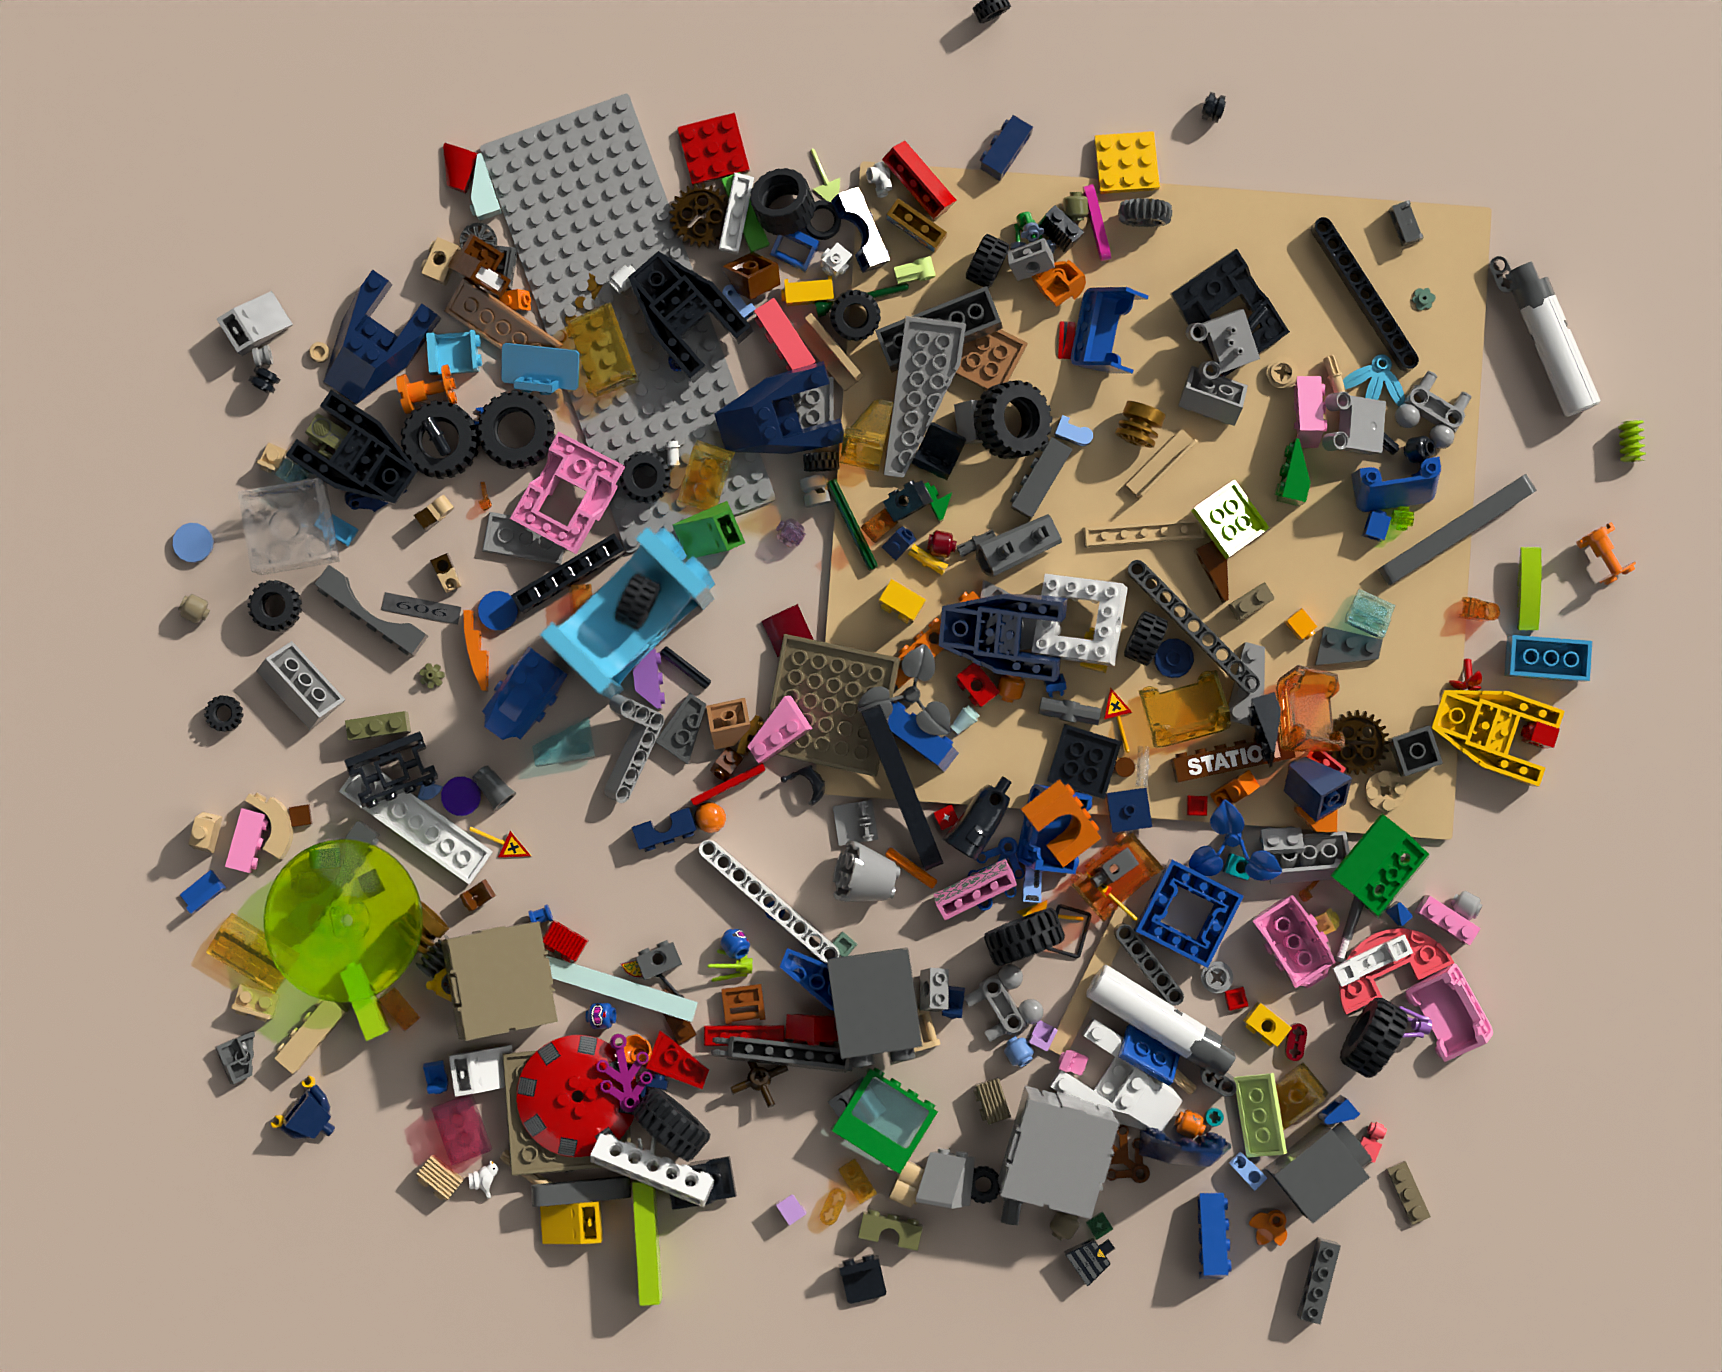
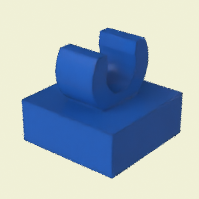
M1063 673L1059 674V678L1055 682L1044 680L1046 692L1050 698H1053L1052 693L1054 691H1059L1060 695L1063 696L1064 690H1067Z

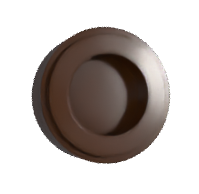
M1123 757L1116 761L1114 769L1120 777H1129L1135 771V764L1130 758Z

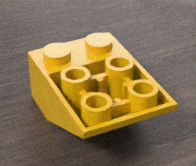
M601 1201L540 1206L542 1244H591L602 1242Z

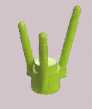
M717 950V953L727 955L724 950ZM746 955L740 960H736V964H708V968H736V972H738L712 978L711 981L716 982L736 977H747V974H752L753 959L747 958Z

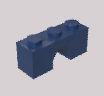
M690 807L670 814L672 826L665 833L658 832L654 828L652 820L633 826L632 830L639 850L644 849L647 852L656 849V844L663 842L665 846L675 842L674 838L682 836L685 839L694 836L693 831H696L697 827Z

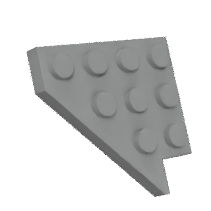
M829 377L830 384L792 395L802 429L834 420L833 377Z

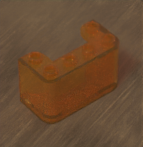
M1121 832L1115 838L1116 842L1111 847L1107 845L1099 852L1101 854L1096 860L1092 858L1084 865L1086 869L1082 873L1078 871L1070 878L1072 881L1069 884L1071 888L1103 922L1111 916L1112 910L1118 909V905L1108 896L1105 898L1100 890L1092 885L1087 872L1094 876L1096 874L1094 869L1116 852L1128 847L1139 864L1108 885L1113 888L1110 893L1123 903L1145 882L1151 879L1150 876L1153 877L1164 869L1133 832Z

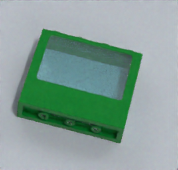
M874 1067L873 1070L868 1068L861 1084L836 1124L834 1123L830 1130L900 1174L938 1111L934 1109L936 1105L925 1099L922 1102L917 1098L918 1094L911 1089L905 1091L900 1088L902 1084L897 1080L891 1078L889 1081L883 1077L885 1073Z

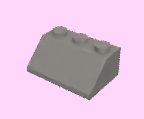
M1191 366L1178 406L1235 426L1243 408L1248 385L1220 375L1215 379H1204L1199 374V368ZM1206 371L1207 375H1212L1211 372Z

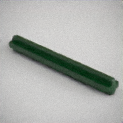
M832 479L828 481L827 487L869 571L876 569L878 564L837 480Z

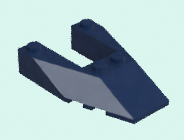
M373 269L359 288L341 322L323 381L356 405L376 391L382 384L391 380L401 370L406 369L427 340L426 333H432L441 320L437 313L422 303L399 336L372 319L371 315L392 287L389 280Z
M824 361L766 377L763 381L715 412L714 416L725 452L792 454L846 442L841 418L802 429L792 397L794 394L830 384Z
M1001 594L942 606L938 646L961 657L963 656L979 666L982 665L996 674L1055 682L1060 674L1061 657L1019 652L1022 619L1025 617L1062 622L1066 618L1068 598L1046 595Z

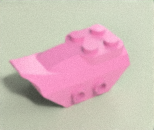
M1293 895L1274 903L1254 918L1253 923L1266 942L1264 947L1270 955L1274 954L1277 959L1275 961L1276 966L1281 972L1284 970L1295 989L1299 986L1309 989L1328 976L1329 967L1336 963L1327 945L1328 939L1323 931L1319 932L1316 928L1318 923L1313 915H1308Z

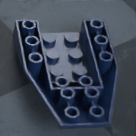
M1146 1127V1131L1140 1130L1139 1155L1168 1164L1210 1167L1231 1149V1143L1227 1142L1226 1138H1222L1218 1133L1206 1132V1136L1201 1135L1199 1143L1192 1139L1181 1138L1180 1142L1173 1141L1165 1133L1158 1130V1128Z

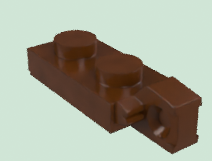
M663 1013L678 1044L697 1035L690 1021Z

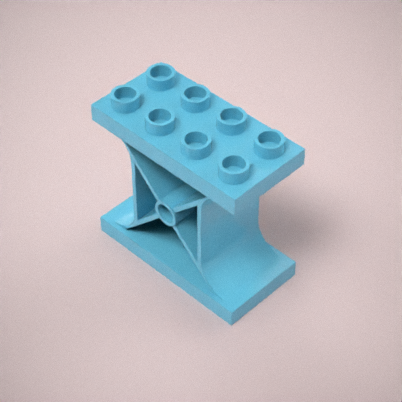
M647 527L636 538L640 546L633 556L569 620L559 627L551 623L540 634L601 695L609 699L624 690L620 685L624 678L686 615L698 606L704 610L714 600L710 589L715 585V582L710 573L693 556L684 564L682 561L687 557L685 551L680 546L681 544L664 527L656 534ZM636 573L660 584L657 600L646 622L638 631L614 620V612L628 582Z

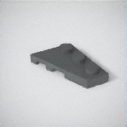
M1324 626L1315 666L1379 659L1383 639Z

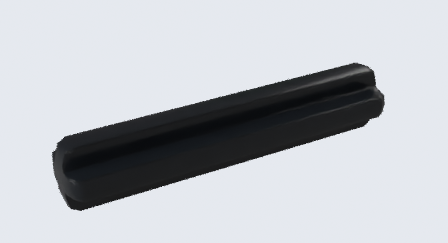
M665 646L660 652L661 656L704 689L709 687L711 684L709 678L669 647Z

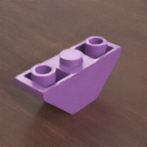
M653 648L633 670L634 685L637 693L657 709H662V704H665V694L660 691V685L663 684V674L658 671V665L661 664V654L657 653L656 649Z

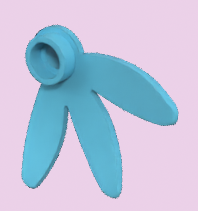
M1380 354L1375 356L1371 365L1357 369L1343 379L1345 389H1349L1371 377L1365 398L1378 400L1384 381L1391 398L1398 407L1404 404L1405 401L1402 386L1396 376L1390 371L1392 362L1386 355ZM1379 361H1384L1385 367H1381Z

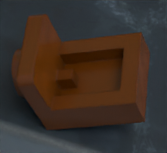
M727 747L715 761L710 771L716 778L722 779L725 782L744 757L732 748Z
M484 879L459 896L463 905L471 912L494 898L496 894L487 880Z

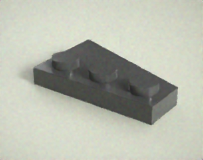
M689 693L655 742L686 764H689L707 704Z

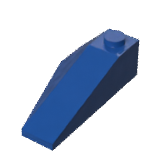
M787 948L780 968L828 1009L834 1011L828 964Z

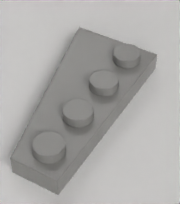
M1244 642L1240 660L1259 678L1260 686L1254 693L1249 694L1244 692L1234 682L1225 720L1250 726L1247 715H1249L1248 707L1251 705V699L1264 695L1265 647ZM1239 665L1236 675L1240 674L1242 671ZM1253 679L1245 680V686L1248 689L1255 688L1256 683Z

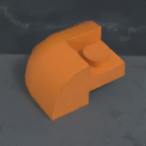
M1069 260L1067 262H1054L1055 268L1031 276L1042 295L1056 307L1070 297L1075 300L1085 288L1086 278L1084 273Z

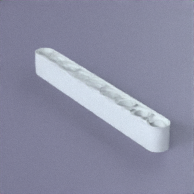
M706 840L700 844L699 852L702 857L823 962L828 964L825 957L827 949H833L836 953L835 958L839 957V950L833 943L713 840ZM707 843L712 844L714 847V852L711 855H707L704 852V846ZM723 856L729 860V865L726 868H722L719 865V859ZM736 870L744 872V879L742 881H737L734 878ZM751 883L759 885L760 889L757 894H752L749 891ZM771 896L774 898L775 904L773 907L765 905V897ZM782 909H786L790 913V918L786 921L782 920L779 916ZM801 922L805 925L804 933L799 934L795 931L796 923ZM811 936H818L820 938L819 946L814 947L810 944Z

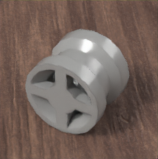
M269 345L264 346L262 349L252 348L256 367H262L263 364H273V356Z

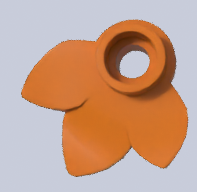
M1272 1210L1268 1214L1260 1212L1250 1219L1249 1225L1257 1229L1256 1241L1258 1245H1264L1274 1240L1276 1244L1282 1246L1286 1241L1287 1231L1284 1227L1286 1225V1216L1282 1211ZM1278 1216L1279 1222L1273 1223V1217Z

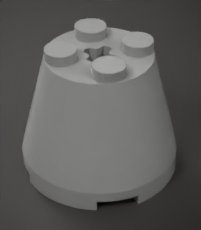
M848 841L846 843L847 849L844 853L839 854L834 870L833 882L836 883V891H834L833 895L835 899L845 902L885 901L888 898L892 899L895 895L894 885L900 875V867H896L894 861L861 843Z

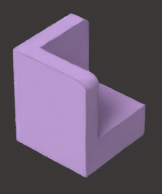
M1040 1020L1036 1024L1028 1042L1048 1051L1058 1030Z
M793 1194L776 1203L777 1208L789 1226L806 1215L807 1211L799 1204Z

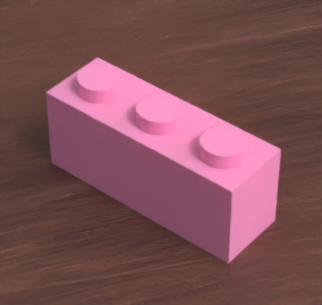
M241 808L225 867L246 873H252L253 869L256 870L259 862L257 854L264 845L263 833L267 831L270 823L265 813Z
M1429 895L1423 897L1414 911L1466 945H1471L1481 929Z

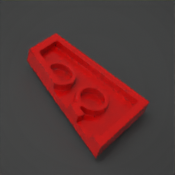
M659 1031L646 1069L703 1089L710 1069L663 1031Z

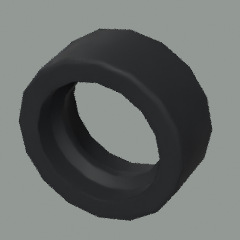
M818 200L815 202V211L818 209L829 210L834 216V224L829 230L824 232L816 230L810 220V223L805 228L813 238L827 240L838 233L841 227V219L838 218L831 202Z

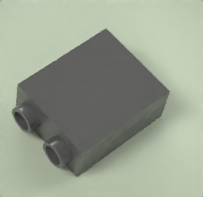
M908 948L827 959L841 1059L850 1057L851 1067H861L875 1064L874 1054L890 1052L891 1061L915 1058L914 1048L923 1046Z

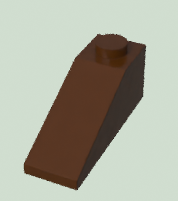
M1210 541L1197 548L1194 552L1221 602L1224 603L1229 600L1227 559H1225L1215 543Z

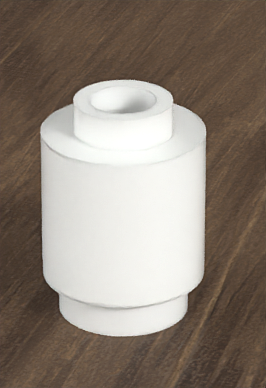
M624 265L611 277L612 280L609 281V284L619 294L622 291L625 292L632 286L628 276L635 269L631 265L629 267Z

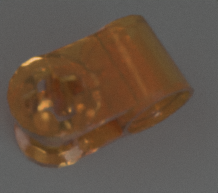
M1462 597L1463 608L1462 613L1459 614L1460 618L1481 622L1498 619L1500 608L1497 604L1477 598Z

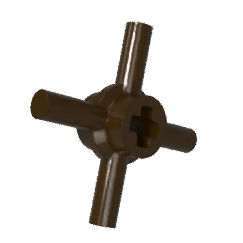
M747 1062L751 1069L747 1080L731 1086L732 1094L751 1087L753 1090L761 1091L768 1108L774 1106V1100L768 1089L771 1084V1078L787 1072L788 1067L780 1065L768 1071L764 1067H758L755 1062ZM756 1076L763 1078V1081L756 1080Z

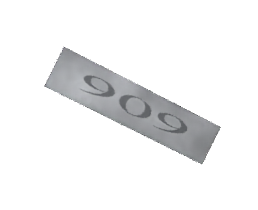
M385 592L382 610L458 624L461 607Z

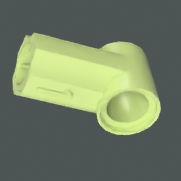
M931 257L919 258L913 263L894 267L898 285L915 280L925 281L936 277Z

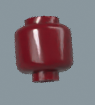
M936 530L933 532V535H929L927 550H930V554L933 556L948 558L951 552L955 553L957 541L953 540L952 533Z

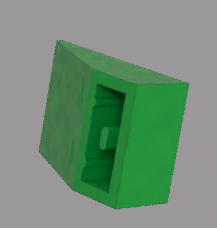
M1296 438L1289 445H1286L1284 457L1287 458L1284 465L1282 464L1279 476H1282L1280 484L1276 486L1275 495L1278 502L1300 507L1306 503L1311 482L1300 439Z

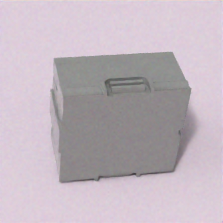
M1025 1086L997 1180L1001 1196L1042 1207L1046 1204L1050 1209L1091 1219L1099 1191H1103L1102 1183L1105 1182L1111 1162L1110 1155L1114 1154L1112 1146L1119 1122L1111 1108L1099 1104L1095 1106L1091 1102L1081 1100L1080 1097L1060 1092L1052 1093L1044 1090L1040 1092L1037 1088Z

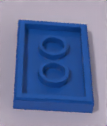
M1129 1024L1126 1027L1118 1057L1170 1086L1174 1080L1180 1055L1163 1045L1160 1041Z

